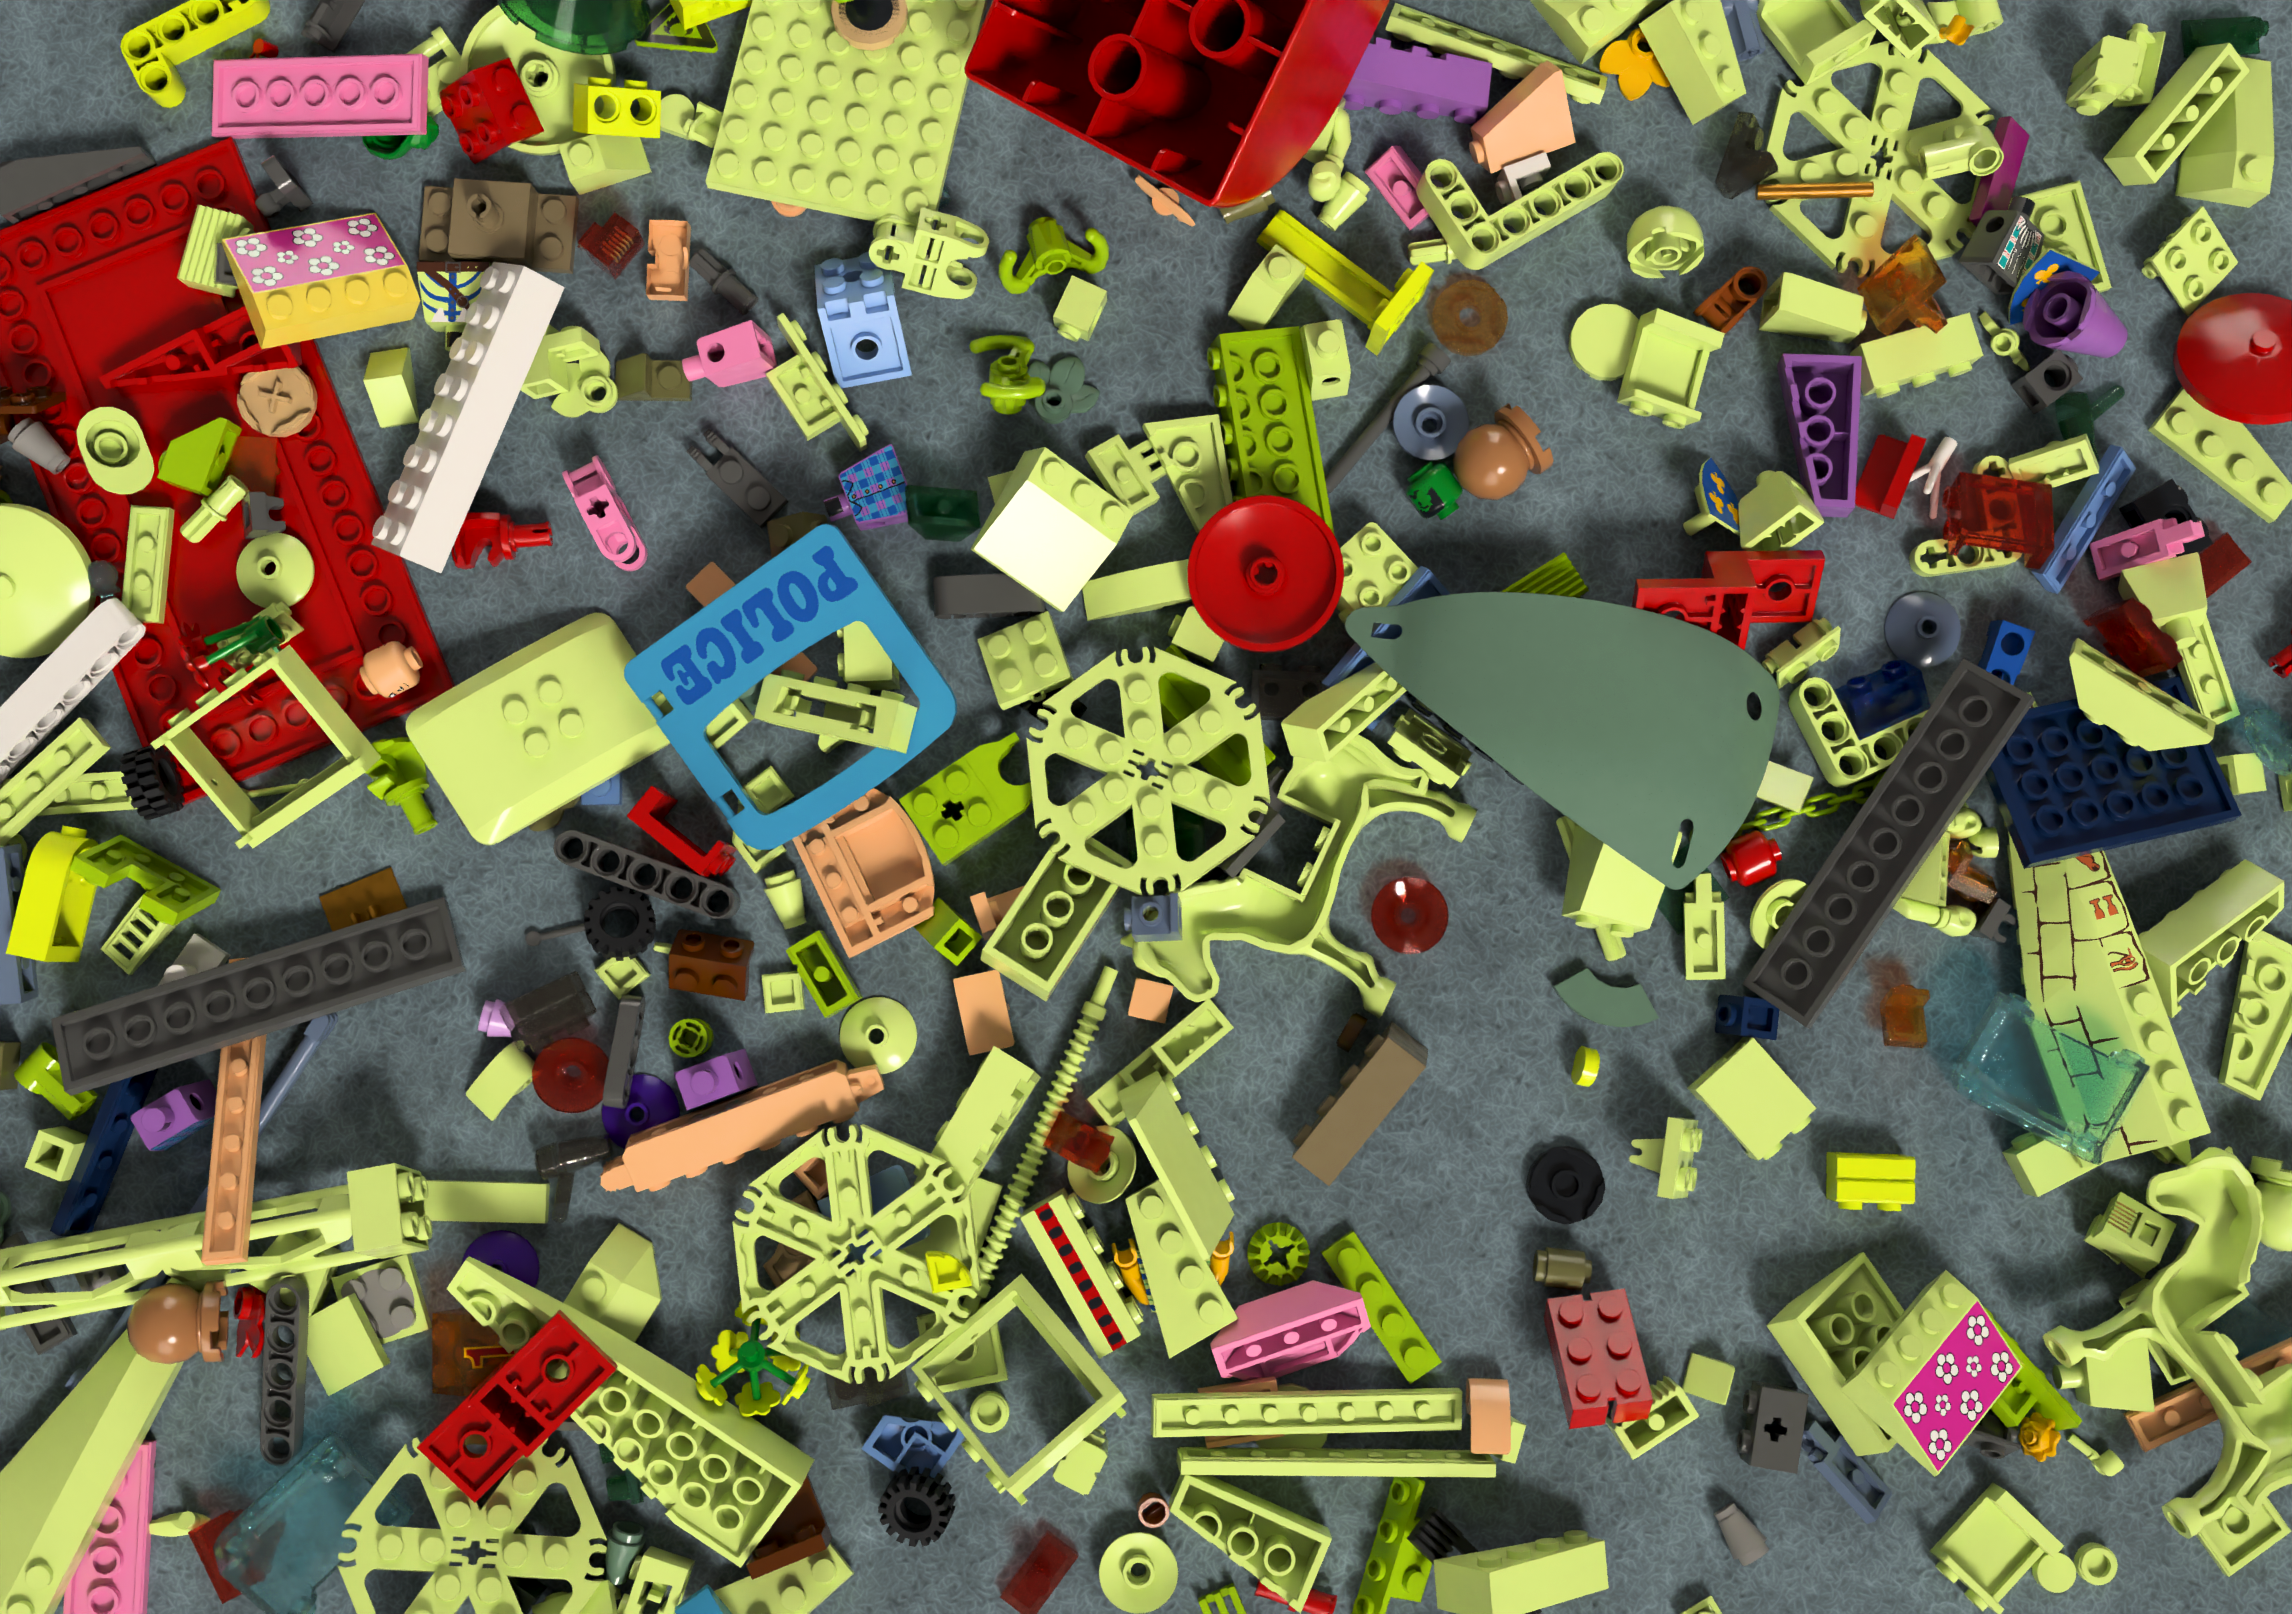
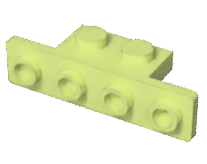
M784 313L776 316L778 327L796 356L766 373V378L807 441L838 422H841L860 452L867 448L865 436L869 432L859 415L851 416L845 407L848 400L841 387L837 383L831 385L824 375L827 372V368L822 358L816 351L810 354L803 343L807 340L806 335L796 320L789 322Z

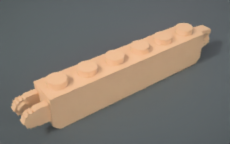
M835 1059L631 1134L623 1155L615 1157L614 1160L610 1159L609 1162L606 1161V1164L603 1166V1173L600 1175V1185L610 1192L634 1185L636 1192L649 1189L650 1192L657 1191L668 1186L672 1179L685 1175L686 1178H692L704 1173L708 1166L722 1161L723 1164L736 1162L744 1157L746 1152L759 1148L761 1151L771 1149L779 1145L783 1138L794 1134L797 1137L809 1135L815 1132L819 1125L833 1121V1123L847 1121L855 1115V1112L859 1111L860 1102L884 1090L883 1078L876 1064L848 1070L846 1063Z

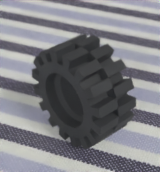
M152 745L124 753L120 759L123 764L120 765V771L124 774L121 777L122 783L126 784L128 789L125 790L127 797L131 796V805L133 808H137V813L140 816H144L145 820L180 811L184 807L182 803H185V798L181 794L184 793V787L179 783L182 780L181 776L176 773L175 769L177 766L174 761H170L171 755L168 751L165 752L163 746L156 750Z
M919 1466L911 1467L909 1473L906 1468L901 1470L898 1476L895 1475L891 1479L880 1499L881 1503L878 1507V1513H883L880 1522L882 1525L889 1523L886 1532L890 1536L897 1532L899 1536L896 1541L903 1543L905 1538L910 1539L909 1546L916 1547L920 1540L923 1547L929 1545L931 1539L933 1542L937 1541L941 1534L944 1533L954 1513L955 1494H949L952 1487L949 1482L941 1485L943 1476L937 1473L935 1478L931 1477L932 1469L925 1467L922 1474L919 1473ZM915 1497L922 1500L929 1507L931 1514L921 1516L911 1512L904 1504V1498Z

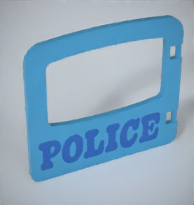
M822 524L814 528L631 659L624 669V677L631 689L653 715L657 725L711 800L717 804L736 835L746 845L758 850H771L786 843L865 795L898 771L949 729L957 714V699L952 688L841 530L832 524ZM855 621L865 623L920 701V708L916 712L907 753L876 747L850 767L796 801L772 813L761 812L706 735L707 726L751 687L808 647ZM659 691L664 694L674 708L667 715L662 713L652 699V696ZM731 789L745 807V809L737 814L734 813L722 796Z

